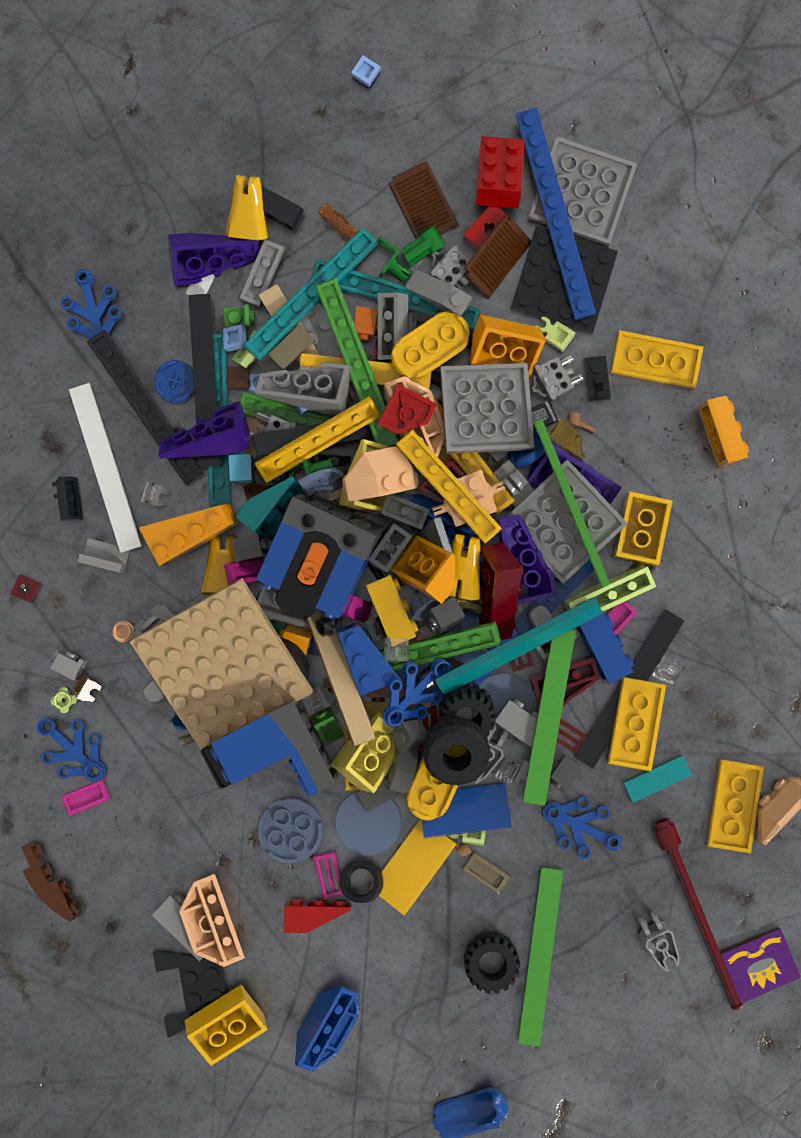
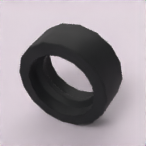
M354 861L342 870L340 889L348 900L355 903H368L375 900L382 891L383 876L375 864L368 861ZM357 869L368 870L374 879L371 891L365 895L355 894L350 888L349 879L351 874Z

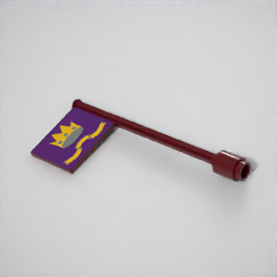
M664 818L653 823V831L661 850H666L671 856L731 1002V1009L739 1010L744 1002L801 978L781 928H777L720 953L678 851V845L682 842L674 822H671L670 818Z

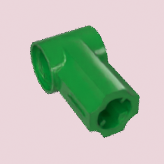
M432 225L421 232L417 239L403 247L400 252L408 264L412 266L427 254H432L439 250L446 243L435 226Z

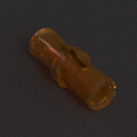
M328 202L321 207L319 214L332 224V228L338 229L349 241L359 232L346 219L347 217L344 214L337 212Z

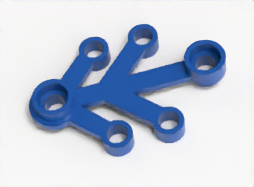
M81 269L75 274V281L82 287L87 309L76 304L69 296L61 299V306L65 310L73 311L91 322L93 330L81 325L80 321L75 317H70L66 321V326L71 331H77L90 340L104 329L109 334L115 322L121 318L122 311L118 306H111L108 309L109 317L101 327L100 318L111 299L116 297L117 291L113 286L106 285L102 290L103 296L96 306L91 289L94 277L90 271ZM82 274L87 275V278L84 281L80 280V276ZM108 289H113L112 295H106ZM67 300H71V305L69 307H65V302ZM117 309L119 311L118 315L112 316V311ZM72 321H77L75 327H70Z
M442 658L435 659L431 663V670L415 685V675L418 672V667L412 661H407L403 665L406 681L404 698L400 702L399 691L402 689V682L396 677L390 678L387 682V687L390 689V702L382 714L384 723L388 726H399L404 719L426 718L428 710L422 704L416 705L414 709H405L414 703H440L443 699V693L440 690L434 688L429 693L422 692L436 677L450 672V664ZM413 666L412 670L408 672L409 667ZM397 682V685L392 688L393 684Z
M43 718L38 721L36 726L38 733L43 736L50 735L67 751L54 753L51 750L45 751L41 755L42 762L50 764L57 761H78L83 766L70 768L68 765H63L57 770L59 778L66 779L70 776H85L87 780L96 782L105 776V765L99 761L98 745L101 743V736L99 734L92 733L87 737V743L90 745V760L83 754L82 730L85 728V721L83 719L77 718L71 722L74 745L56 729V723L53 719ZM76 721L81 722L82 726L80 729L75 727ZM46 722L51 725L49 731L44 728ZM92 736L97 737L96 744H93L90 739ZM47 753L51 754V761L45 759ZM93 767L98 768L99 772L97 775L92 773ZM62 768L67 769L68 774L66 776L61 774Z
M580 796L577 800L563 805L558 802L547 803L543 808V816L547 822L554 825L558 837L557 844L561 849L566 850L571 846V840L565 835L562 822L570 825L578 848L577 854L581 859H588L591 855V850L586 846L582 832L602 841L605 847L611 851L618 850L621 847L622 840L617 833L609 832L606 834L586 824L599 818L602 820L607 819L610 816V810L606 806L602 805L594 811L572 817L566 813L578 808L581 810L589 808L590 800L586 796ZM581 799L587 800L586 806L581 807L579 805ZM556 809L558 811L557 816L552 817L550 811ZM601 809H606L607 813L605 816L599 815ZM612 838L617 839V843L614 846L609 844ZM562 839L568 840L566 846H561L560 841ZM583 848L588 850L585 856L580 855V851Z

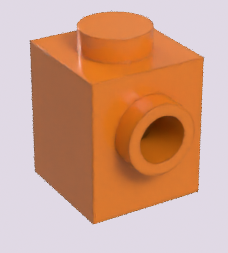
M356 306L354 326L360 341L375 339V333H378V309Z

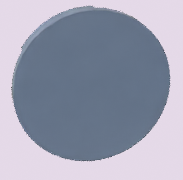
M509 673L494 674L487 677L479 686L480 690L484 688L487 691V695L491 696L495 717L508 699L511 701L515 698L526 705L524 710L530 714L533 711H537L536 697L532 688L525 680ZM471 707L473 718H475L479 711ZM494 722L496 730L492 737L497 738L504 728ZM508 731L506 739L516 737Z
M354 792L341 803L337 811L336 831L340 841L350 851L363 856L378 855L389 849L398 838L401 828L400 812L392 799L366 812L357 793Z
M296 797L281 798L271 803L262 813L257 827L258 840L264 851L272 859L285 864L299 863L309 858L318 849L323 836V823L318 811L309 802Z

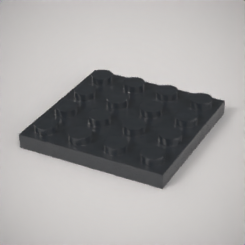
M536 226L510 309L537 318L547 317L550 322L556 323L558 321L564 326L593 334L618 251L575 238L596 314L574 321L549 231Z

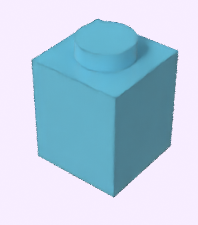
M237 451L234 455H229L230 482L232 484L254 482L252 474L253 456L247 454V451Z

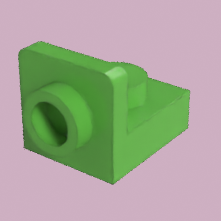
M245 304L244 307L224 308L225 328L242 324L246 327V330H252L251 324L255 323V312L251 310L249 304Z
M330 707L319 709L311 716L313 725L325 746L344 737Z

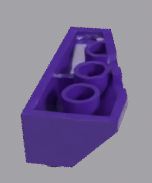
M199 233L168 235L169 257L174 286L202 282L201 278L212 274L217 276L221 274V271L228 268H237L255 261L258 256V240Z
M238 401L214 411L215 415L205 421L201 418L196 421L197 424L188 431L182 429L162 440L159 446V458L226 455L249 448L250 431L241 402Z
M551 441L561 465L568 460L600 495L611 504L622 487ZM546 452L532 463L527 481L536 487L540 486L554 472Z
M520 514L499 518L498 525L502 528L499 531L500 543H505L523 567V575L520 580L521 592L518 594L517 603L522 604L556 596L557 592L553 573L543 559L541 551L538 550L534 543L532 535Z

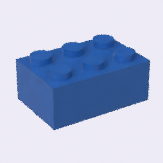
M603 613L576 627V629L580 633V637L589 655L594 657L602 681L611 684L633 673L631 667L634 664L630 656L624 654L621 648L624 644L620 636L614 634L611 628L614 624L610 616Z

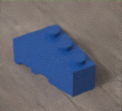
M357 622L336 629L360 696L386 687L388 680L392 677L402 681Z

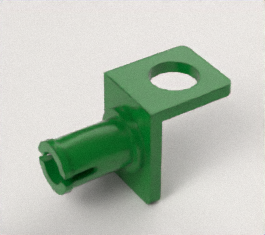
M380 236L377 239L378 244L393 255L381 270L379 276L381 277L385 271H390L405 282L412 271L397 261L396 256L400 250Z
M331 458L312 463L311 460H305L303 463L288 470L289 477L295 478V471L298 468H302L307 476L319 470L334 468V464Z

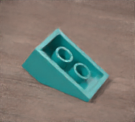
M290 477L250 498L240 507L236 518L253 532L272 541L292 497L306 492L298 480Z

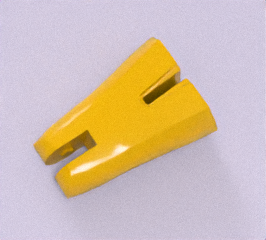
M235 176L225 234L228 237L250 240H264L268 238L260 177L251 176L249 178L247 194L246 176Z
M456 534L451 545L452 553L455 555V587L449 596L455 597L457 592H459V598L478 600L480 599V538L471 537L468 551L463 550L465 535Z
M221 535L210 541L201 594L212 595L228 586L224 564L237 562L232 543L233 539H237L236 535L226 536L225 550H222Z

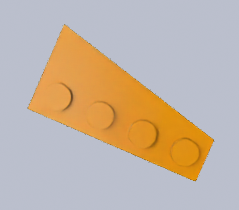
M225 504L142 526L139 529L157 564L162 566L174 562L238 525L240 522L236 518L231 505Z

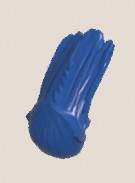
M487 1087L474 1093L440 1102L435 1105V1110H433V1114L436 1115L433 1119L434 1129L440 1131L439 1137L461 1138L489 1129L500 1128V1124L506 1119L509 1110L507 1099L500 1090Z

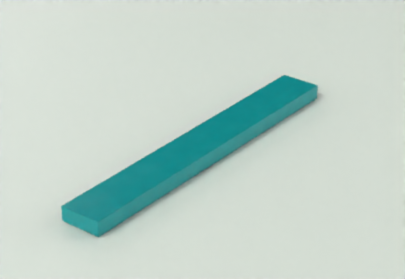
M362 228L246 341L243 347L257 361H260L321 301L316 285L334 278L337 279L338 283L341 282L378 245V242Z
M317 259L311 278L327 262ZM352 270L338 283L341 291L377 302L378 293L407 294L408 311L429 318L443 312L405 289L403 285ZM469 306L463 318L474 331L481 309Z
M213 334L219 409L228 405L227 351L224 350L223 334ZM230 454L221 455V466L208 467L209 506H219L222 504H230L232 506L229 477Z
M593 597L436 678L435 681L445 695L603 614L596 598Z

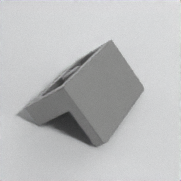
M88 539L84 555L79 554L78 562L124 574L130 551L120 553L118 545Z

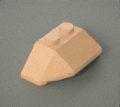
M405 376L384 383L387 403L397 384L436 403L430 390ZM436 406L428 424L415 428L413 431L438 457L445 440L444 422ZM411 430L398 434L400 440Z
M397 446L361 453L349 473L342 479L346 502L380 497L415 489L420 486L417 468Z
M801 777L780 779L774 785L772 793L770 795L766 794L760 799L756 817L757 840L761 844L766 846L801 809Z
M215 874L193 882L179 909L193 953L223 967L244 959L243 951Z

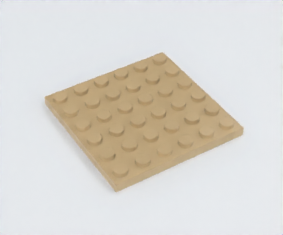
M243 578L130 641L201 751L211 747V743L294 700L299 701L313 692L312 687Z

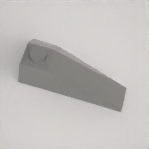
M322 363L318 367L308 368V366H304L300 370L294 371L279 370L261 373L255 395L322 414L338 415L346 410L349 398L350 366Z

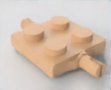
M482 470L458 478L460 483L489 515L497 512L493 501V494L505 490L502 481L490 486L485 480ZM445 499L444 504L432 507L435 516L448 512L453 519L455 527L466 524Z

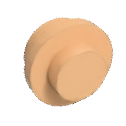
M119 621L114 625L112 633L117 641L128 642L133 638L131 634L135 630L130 622Z

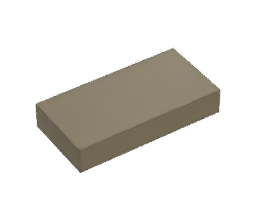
M299 324L268 355L282 370H285L301 353L306 351L315 342V339Z
M475 851L472 852L462 867V871L496 894L500 893L510 878L509 874Z

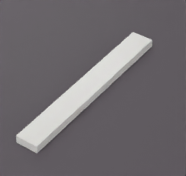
M90 383L69 389L120 553L142 547Z

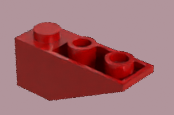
M290 899V902H286L284 906V933H308L351 911V903H347V900L336 899L334 903H325L323 899H313L312 902H303L302 899Z

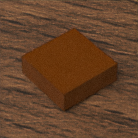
M227 366V389H249L250 368Z

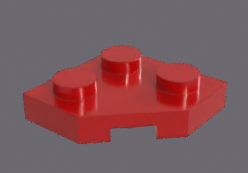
M397 384L377 425L395 434L427 425L437 404Z

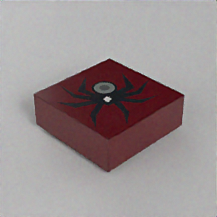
M19 574L10 594L32 603L41 583Z

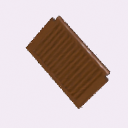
M428 161L394 176V181L389 182V186L416 239L421 232L432 225L435 226L439 234L459 226Z
M503 216L464 267L467 271L465 275L489 299L529 247L531 240L511 217L507 219L506 216Z

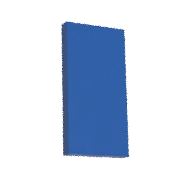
M506 784L456 789L447 811L442 816L434 820H422L424 838L511 828Z

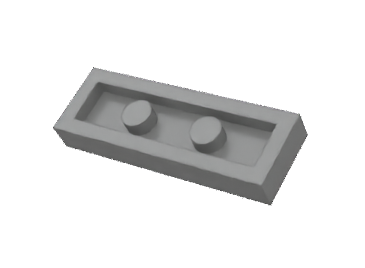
M264 239L240 295V300L258 308L261 307L263 302L259 294L269 289L285 247Z

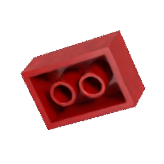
M481 136L476 205L519 208L522 192L524 139Z

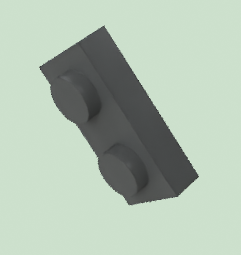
M389 494L380 515L422 531L430 509Z

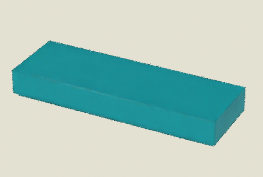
M680 755L652 768V771H646L624 781L623 784L632 803L684 780L692 776L684 756Z

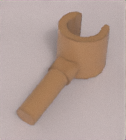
M573 412L568 414L567 424L569 426L584 428L592 433L596 431V428L580 422V414Z
M450 838L457 843L455 848L460 856L465 857L472 852L467 843L460 845L455 838Z

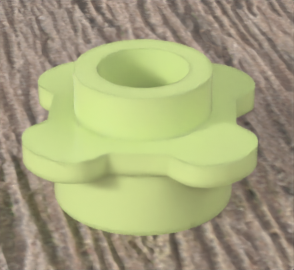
M66 687L60 688L59 693L51 698V704L60 709L61 713L69 712L70 706L77 702L75 695H71Z

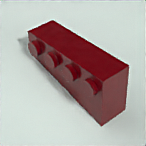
M504 542L481 546L480 555H483V564H480V574L483 577V584L480 585V596L483 603L479 604V623L483 625L496 622L501 640L511 639L513 629H515V614L518 611L517 601L518 594L521 592L520 580L523 575V567Z

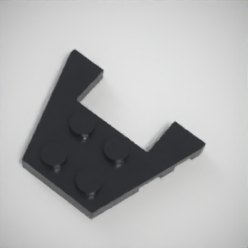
M161 950L153 951L156 972L179 968L186 1012L164 1017L167 1038L186 1029L184 1020L228 993L224 967L205 958L199 961L194 956L181 955V953H167Z

